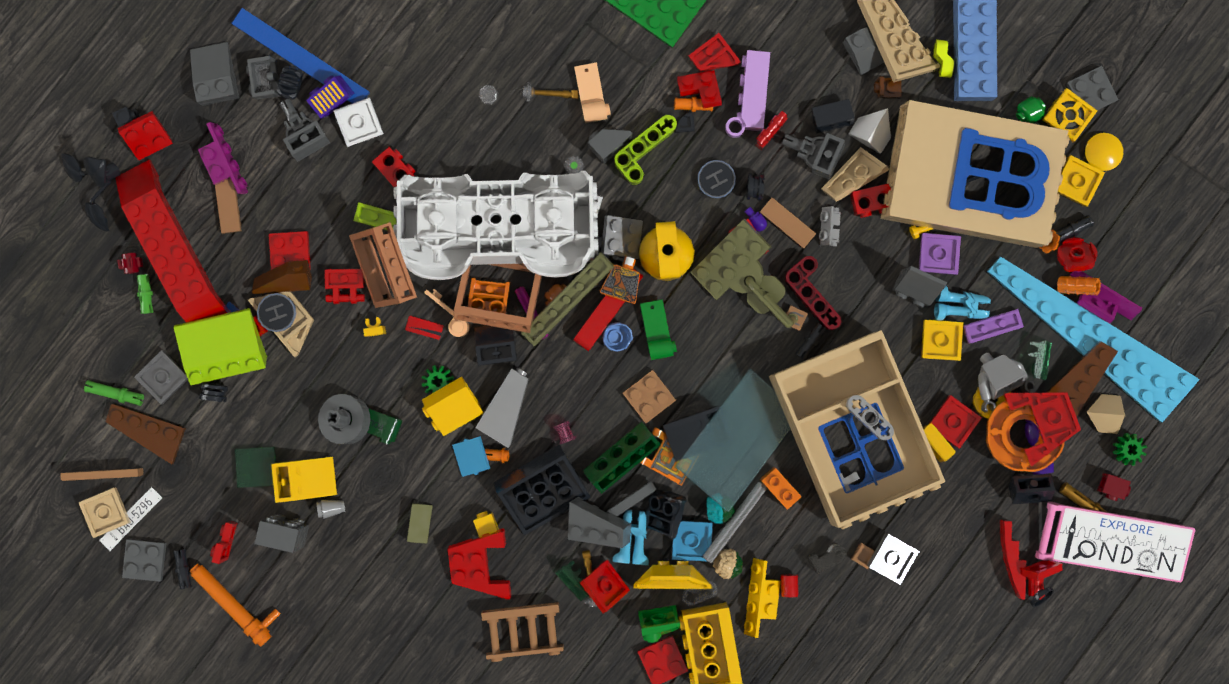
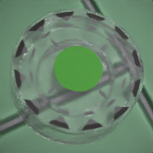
M571 156L565 161L564 166L568 174L583 171L584 164L581 158Z

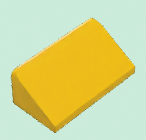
M932 423L923 427L934 456L939 462L947 461L955 454V450Z

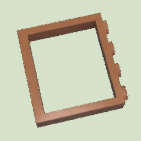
M391 222L349 235L375 308L400 304L417 297ZM387 228L388 234L383 235L382 229ZM370 235L373 236L394 297L391 296ZM409 290L410 295H405L404 291ZM387 294V297H388V298H387V299H383V296H382V295Z
M524 263L488 264L493 266L531 272L529 269H527ZM470 265L461 277L454 307V319L530 333L542 276L535 274L527 316L525 318L462 306L471 268Z

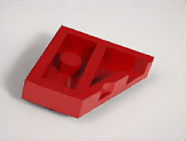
M720 33L688 55L699 72L735 66L741 63Z

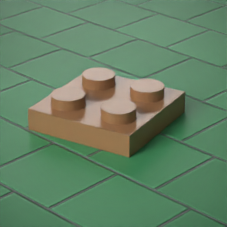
M653 370L623 392V395L645 423L676 401Z

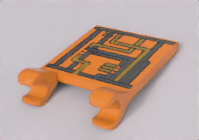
M654 428L652 434L663 441L652 460L646 457L640 463L682 486L699 454L676 462L665 432Z

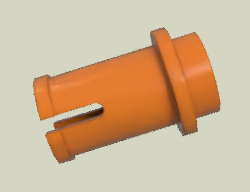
M502 448V450L485 449L486 454H493L492 456L486 455L488 461L508 462L509 450Z

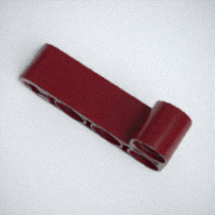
M806 256L786 272L784 281L823 327L827 328V330L836 329L841 324L839 314L807 279L817 269L818 262L814 257ZM805 260L812 262L813 268L811 270L804 268L803 263ZM790 273L798 275L797 283H792L789 280ZM803 287H808L811 290L809 297L802 295ZM817 301L823 304L824 308L821 312H817L814 309V304ZM827 310H829L830 313H827V316L829 318H835V325H828L829 319L826 316H823L822 318L821 315H823L827 312Z

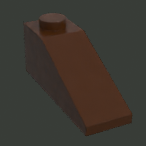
M308 260L289 261L254 278L252 293L310 290L312 276Z

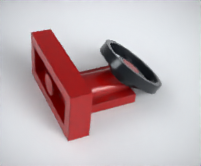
M1042 560L1022 569V576L1028 578V595H1034L1030 602L1032 607L1041 605L1054 593L1052 587L1044 589V578L1062 571V563L1053 560Z

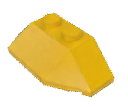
M658 561V565H652L634 583V588L712 589V584L693 565H688V561H677V565H669V561Z

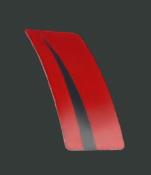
M409 316L405 330L439 340L444 326Z

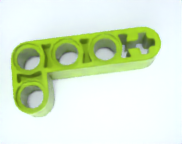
M665 115L615 155V166L630 184L637 185L643 180V170L637 161L675 131L677 121L673 116ZM665 121L667 123L672 122L671 129L666 127L661 133L660 130L664 127ZM655 132L658 135V139L650 141L648 134ZM640 144L643 146V151L635 153L632 149L633 146ZM620 156H626L628 163L621 165L617 160ZM632 171H638L640 178L632 180L629 174Z

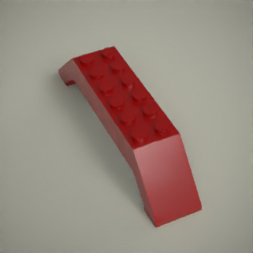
M147 160L117 176L116 183L121 208L179 315L187 323L231 313L215 292L163 194L158 178L159 175L151 160Z

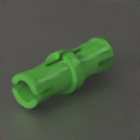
M149 274L137 275L139 292L137 297H139L140 313H153L151 297L153 296V291L150 288Z

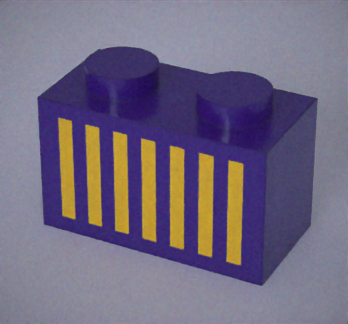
M331 75L324 81L325 85L311 91V97L306 100L320 119L329 116L355 94L341 75L335 77Z

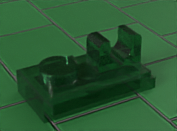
M1045 340L1042 342L1032 341L1030 345L1038 348V351L1035 353L1029 352V356L1037 358L1032 366L1033 378L1046 380L1052 342Z
M571 561L555 573L574 595L582 601L589 595L580 584L581 578L578 577L582 570L572 571L571 567L575 562Z

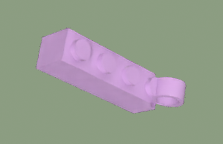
M747 50L746 56H742L741 67H745L744 75L741 74L740 86H743V92L739 93L738 97L741 113L737 112V117L730 118L725 126L726 133L732 138L741 136L744 130L762 131L764 129L770 52ZM731 122H738L741 125L739 133H732L730 131L729 124Z

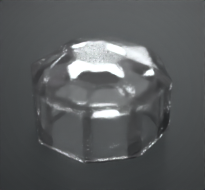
M485 85L480 89L479 97L484 104L492 105L497 101L498 91L494 86Z

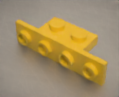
M753 558L751 566L749 597L744 624V634L754 638L759 636L760 619H776L781 583L779 580L765 579L767 561Z

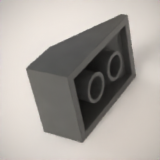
M228 42L191 49L192 80L196 102L205 106L238 99L239 93Z
M910 266L901 270L892 291L896 292L895 296L904 300L909 298L913 300L914 305L923 308L933 303L945 288L947 282Z

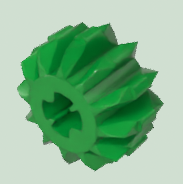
M434 365L432 366L433 373L429 369L426 370L429 377L422 376V379L427 380V383H422V387L429 386L425 391L427 394L432 390V393L448 385V380L454 379V376L447 377L451 372L449 369L443 373L444 366H440L438 372L437 367ZM436 376L443 380V383H440V387L433 383V380H436Z
M1124 433V438L1121 436L1117 437L1119 443H1113V446L1117 447L1113 454H1119L1116 460H1122L1123 465L1129 463L1134 466L1136 461L1142 462L1140 455H1147L1145 452H1142V449L1147 448L1146 445H1141L1144 439H1137V434L1130 436L1129 433ZM1128 446H1132V447L1130 448L1131 453H1128V451H1129Z

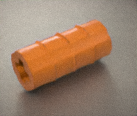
M1070 275L1060 276L1057 282L1059 293L1084 294L1088 296L1098 295L1101 289L1099 278L1072 277Z

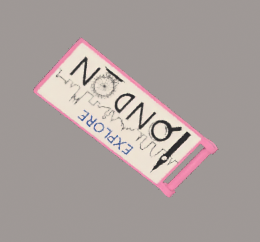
M1055 502L1047 503V516L1039 550L1035 554L1037 559L1053 560L1175 582L1183 581L1195 533L1194 527L1062 505ZM1061 511L1050 554L1046 550L1055 512Z

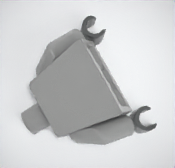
M985 353L981 356L980 361L983 365L978 375L981 399L984 400V403L981 405V410L984 413L988 412L987 404L990 405L991 411L996 408L995 403L990 401V398L995 400L1020 387L1023 393H1027L1029 389L1034 388L1035 384L1033 381H1028L1029 377L1022 363L1009 359L1006 355H1001L995 359L990 353Z

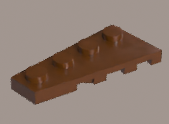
M1099 341L1046 393L1067 392L1077 416L1118 351Z
M111 404L105 421L171 465L174 464L186 429L185 427L116 404Z

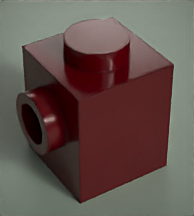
M1103 473L1097 491L1107 494V499L1116 502L1118 498L1125 500V497L1129 495L1131 486H1129L1130 481Z

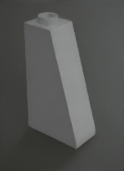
M518 367L516 370H510L475 427L507 448L510 447L529 381V378L526 377L527 373Z

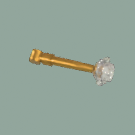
M527 82V86H523V97L527 99V102L534 95L578 99L577 90H571V92L569 90H534L529 82Z
M590 550L582 551L587 576L592 572ZM590 596L584 602L589 604V607L597 606Z

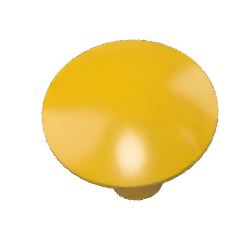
M1099 133L1087 141L1085 157L1089 165L1101 171H1109L1117 167L1121 162L1123 146L1114 135Z

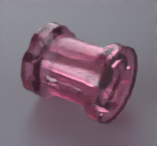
M569 421L554 426L560 438V445L576 439L570 430Z

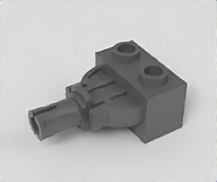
M290 99L285 100L288 108L283 101L280 103V107L291 124L290 127L288 122L284 121L286 138L283 141L297 162L330 144L329 139L317 120L313 121L307 118L304 112H300L302 120Z
M829 133L825 137L811 138L806 136L804 140L786 134L782 145L797 150L799 152L797 157L804 159L805 163L812 168L813 174L830 180L844 149L845 140Z

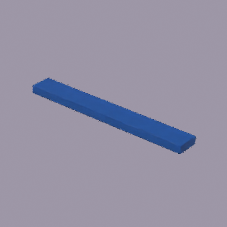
M242 8L232 22L235 27L323 85H325L324 81L331 75L334 77L341 75L355 93L348 99L352 104L366 99L370 92L245 9Z

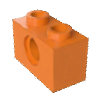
M775 467L759 479L787 510L801 498V495Z

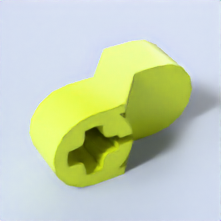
M936 40L933 57L940 63L939 76L951 78L954 60L947 54L948 41Z

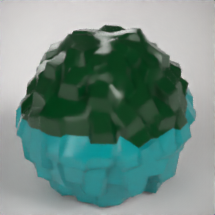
M716 493L707 497L708 520L721 524L732 517L735 510L733 502L728 496Z

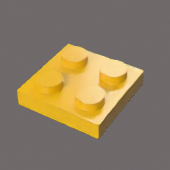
M1070 155L1061 171L1063 180L1058 187V193L1084 207H1088L1105 172Z
M923 320L921 358L961 361L963 322Z

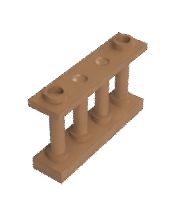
M559 602L483 610L481 613L482 621L487 620V623H489L492 652H487L486 659H491V662L502 661L504 657L549 653V655L560 654V651L564 650V644L557 645L554 619L556 613L560 611ZM539 614H544L547 617L550 646L538 647L535 618ZM525 616V619L528 620L530 648L519 649L516 626L518 617ZM506 618L509 624L511 650L500 651L497 622H499L498 619Z

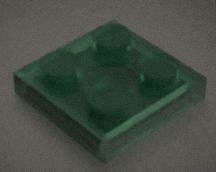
M275 447L235 449L237 488L273 486L271 464L276 463Z

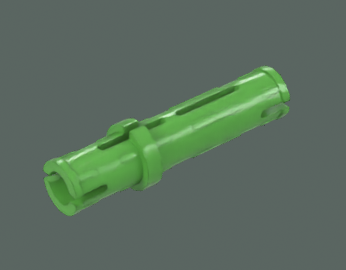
M87 380L85 383L90 387L84 386L85 392L117 399L121 403L129 402L141 406L143 402L139 399L144 400V394L128 391L127 388L119 389Z

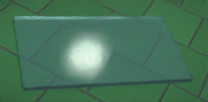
M749 369L676 465L678 470L685 474L727 512L731 510L790 430L775 390L754 373L753 370Z

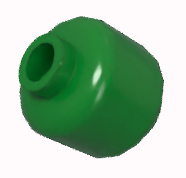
M1031 96L1017 105L1018 113H1016V117L1021 122L1034 124L1044 117L1046 106L1040 98Z

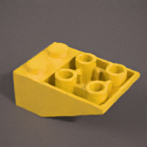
M333 457L271 464L275 503L337 495Z

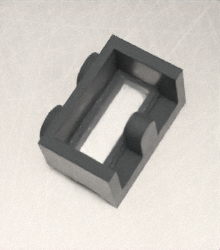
M271 56L247 59L246 72L248 77H250V95L257 100L281 97L277 92L279 76L276 59Z

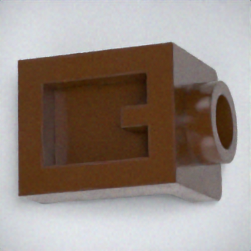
M880 76L874 83V93H877V98H901V81L893 82L892 78Z

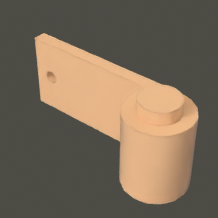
M597 62L574 67L585 123L608 119L607 115H611L609 103L605 104Z
M433 289V293L429 290L424 292L454 316V310L440 300L442 295L435 289ZM453 317L448 329L453 336L464 337L468 334L470 326L468 322L455 320Z

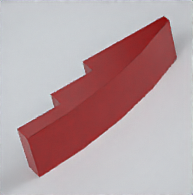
M1000 520L1001 546L1008 577L1016 597L1025 600L1026 577L1022 576V569L1026 567V560L1019 559V541L1012 539V521Z

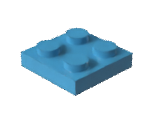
M681 521L676 538L673 539L672 559L706 561L703 555L712 544L713 523Z

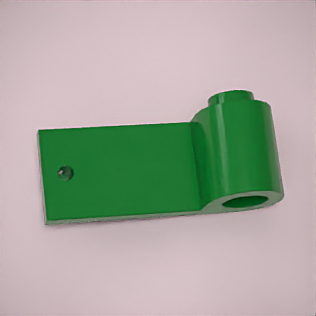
M663 299L640 303L651 360L674 356L673 352H677L675 340L671 341Z

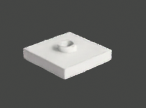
M370 98L334 110L347 147L384 134Z

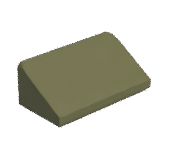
M412 503L407 542H428L433 505Z

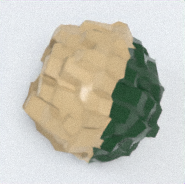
M733 549L721 550L713 561L715 572L723 579H733L742 573L743 561L738 552Z

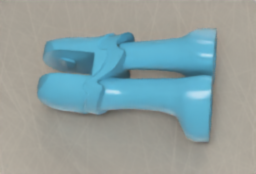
M945 286L935 299L937 302H957L964 305V307L936 303L934 307L935 320H944L948 315L983 319L989 317L990 311L978 310V303L990 304L991 299L984 295L967 293L963 291V294L953 293Z
M628 509L625 511L623 520L631 523L632 510ZM639 511L638 525L631 524V535L635 536L632 564L649 565V558L644 555V538L646 539L647 534L645 511ZM631 536L630 543L620 548L619 553L613 556L612 562L630 564Z

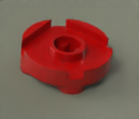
M1069 238L1059 246L1057 259L1067 272L1090 270L1094 268L1097 259V249L1091 242L1088 244L1082 238Z

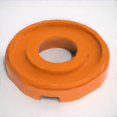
M1004 400L992 411L987 421L986 443L989 451L1001 465L1012 471L1036 472L1045 469L1060 456L1064 443L1038 461V463L1030 466L1024 449L1017 447L1011 441L1010 429L1016 421L1022 419L1030 420L1037 426L1030 405H1026L1009 411L1007 402ZM1040 432L1038 441L1035 443L1034 446L1043 443Z

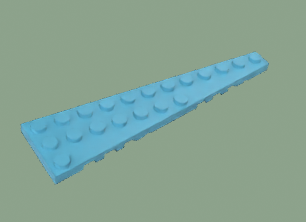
M999 257L987 271L1083 356L1099 341L1117 350V354L1104 374L1160 423L1168 417L1200 380L1004 258Z

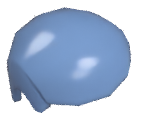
M616 322L606 327L602 338L604 345L609 350L618 352L627 349L633 340L632 330L626 324Z

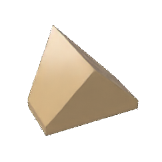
M1101 394L1087 411L1098 432L1118 434L1125 417L1121 396Z

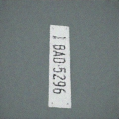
M151 487L127 512L131 523L107 532L99 541L111 551L162 497Z

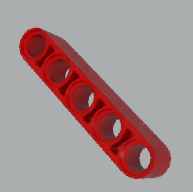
M641 273L639 277V282L643 278V275ZM605 295L573 341L589 352L625 301Z

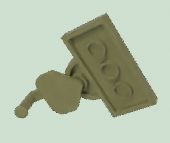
M743 219L690 272L716 300L731 288L739 293H747V302L757 313L764 314L770 310L786 328L792 327L798 321L796 314L791 313L787 315L777 305L785 295V287L775 276L763 275L762 265L758 261L771 246L746 219Z

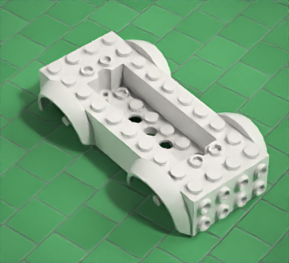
M586 171L565 175L523 173L519 180L472 181L468 174L446 178H423L404 175L400 181H397V187H394V199L397 202V206H394V218H396L397 225H394L393 231L406 267L410 272L419 277L431 280H445L462 275L470 265L522 263L535 274L546 277H563L581 271L587 262H591L598 255V239H594V237H598V221L594 220V218H598L597 201H593L597 200V182H593V176H590ZM514 214L521 217V222L517 225L510 222V218ZM475 215L482 217V223L478 226L471 223V219ZM499 215L502 219L498 224H494L490 221L492 216Z

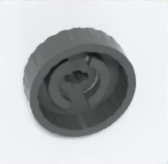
M338 394L332 396L324 402L318 415L321 433L330 442L336 444L350 445L360 441L366 435L370 426V412L367 405L360 398L353 395Z

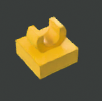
M376 317V324L374 326L370 324V319H366L365 324L368 328L363 329L365 337L386 334L385 326H380L381 319L379 317Z

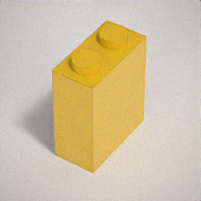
M463 377L456 379L422 399L424 404L422 410L425 416L432 418L433 421L431 423L436 431L440 430L443 436L483 414L480 403Z

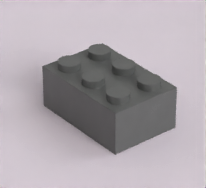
M271 515L259 522L255 544L294 553L304 547L309 524H305V520L298 518L287 520L285 515Z

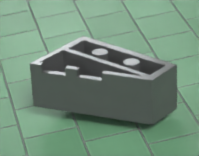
M580 497L570 502L568 540L623 548L630 543L631 523L600 510L596 505L592 506L584 502Z

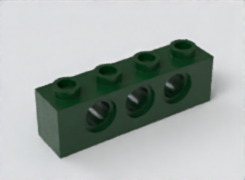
M641 422L586 467L583 472L602 494L661 444Z

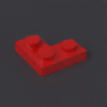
M715 70L677 77L680 96L699 93L703 109L722 105Z
M228 521L225 525H222L220 530L222 539L216 545H213L211 549V562L220 564L228 560L237 522Z

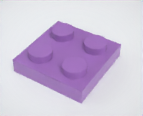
M922 233L919 270L927 273L958 275L961 236Z

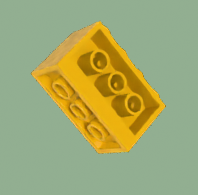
M727 602L681 610L682 616L678 617L681 631L685 630L686 634L682 635L684 649L689 651V654H685L688 669H692V673H689L690 684H743ZM703 626H706L707 628H709V629H707V631H705V632H703L702 630H700V629H702ZM707 645H710V647L712 648L706 651V649L704 648H706ZM709 665H714V666H715V667H714L713 669H711V670L708 668Z

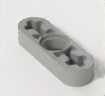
M853 395L847 399V409L878 439L889 440L893 436V426L863 397ZM852 400H855V401L859 400V401H860V402L858 403L859 406H860L861 408H865V406H866L867 409H865V410L861 413V415H859L858 413H860L861 410H860L859 408H857V407H856V408H852V406H853ZM872 412L875 415L873 423L865 421L866 413ZM879 420H881L882 422L879 423V425L882 428H888V435L881 436L880 433L882 431L878 427H875V429H873L872 427L877 425Z

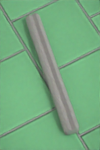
M758 482L705 552L703 558L710 563L714 561L767 490L763 483Z

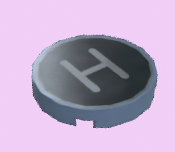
M713 160L702 166L698 173L697 182L699 189L704 195L719 199L727 196L732 191L736 176L729 164L724 161Z
M278 293L270 294L263 298L257 309V316L261 325L267 330L274 332L285 331L290 328L297 314L293 301L287 296Z

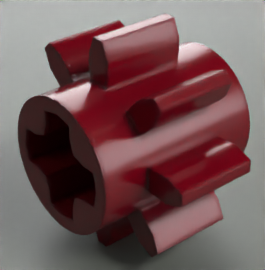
M137 253L122 254V259L117 260L118 269L124 270V274L138 273V268L143 267L142 258L137 257Z

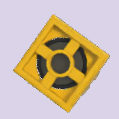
M1066 88L1059 98L1052 103L1053 105L1048 109V113L1042 120L1053 128L1068 130L1067 136H1069V140L1075 142L1097 110Z

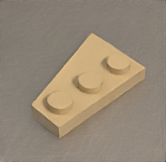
M860 147L821 189L837 202L887 172L889 168Z

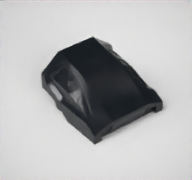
M655 490L653 496L649 499V506L646 510V529L655 530L669 536L670 539H675L683 516L684 506L687 502L686 497L671 491Z

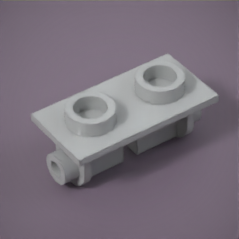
M834 206L822 208L820 215L821 231L819 233L820 246H837V243H839L840 229H833L834 225L840 226L841 212H839V208Z

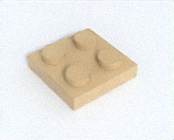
M116 487L79 502L93 538L131 523Z

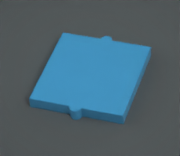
M481 436L470 440L467 438L463 442L452 445L462 477L470 474L477 475L481 471L490 469Z

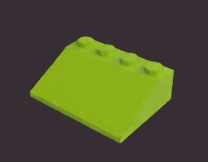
M250 308L174 325L183 367L190 385L266 368L267 355Z

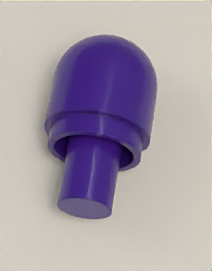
M751 207L744 211L756 231L765 230L767 221L761 213H755Z

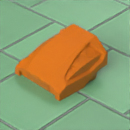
M472 278L468 307L506 314L510 282L496 283L479 281L476 278Z

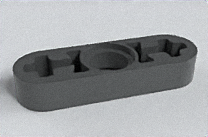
M652 481L648 482L608 509L606 513L619 516L653 493L656 487Z

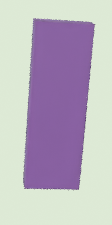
M1015 309L963 325V331L967 344L1020 329L1024 326L1019 310Z

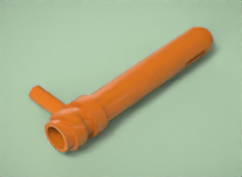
M196 564L189 571L196 582L241 626L243 632L253 639L252 642L255 645L258 644L261 647L272 637L267 627L281 614L276 608L260 622L203 565Z

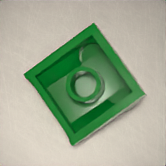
M676 605L638 611L642 638L649 643L657 642L663 634L680 629Z

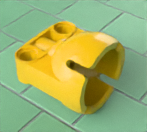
M675 221L656 223V228L648 232L640 244L639 258L644 270L657 280L671 281L680 278L693 263L694 248L691 239L685 232L676 227ZM665 245H670L673 248L671 255H665L662 252V248Z

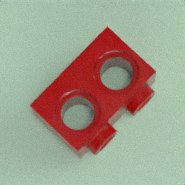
M388 147L372 161L393 187H397V181H399L397 176L401 171H405L407 175L415 177L414 173L416 171L409 163L405 165L402 162L403 156L397 149L392 150ZM388 157L394 158V163L391 166L385 165V160Z
M889 183L850 193L855 216L860 215L861 218L872 216L871 212L879 211V214H881L883 208L888 206L880 204L877 197L880 194L885 196V194L891 191ZM860 199L867 201L868 206L866 209L859 206Z

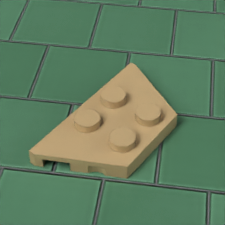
M291 291L279 292L278 294L285 295L293 301L297 314L290 328L274 333L290 353L297 357L314 319ZM268 295L250 298L248 301L257 311L259 303Z

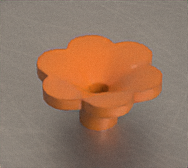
M1051 230L1053 237L1049 245L1039 247L1044 253L1056 250L1059 245L1060 236L1054 230Z

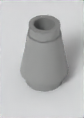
M321 500V502H317L318 518L323 517L325 519L345 512L344 500Z

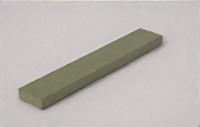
M602 252L599 253L533 320L530 333L521 332V334L533 346H536L615 266Z

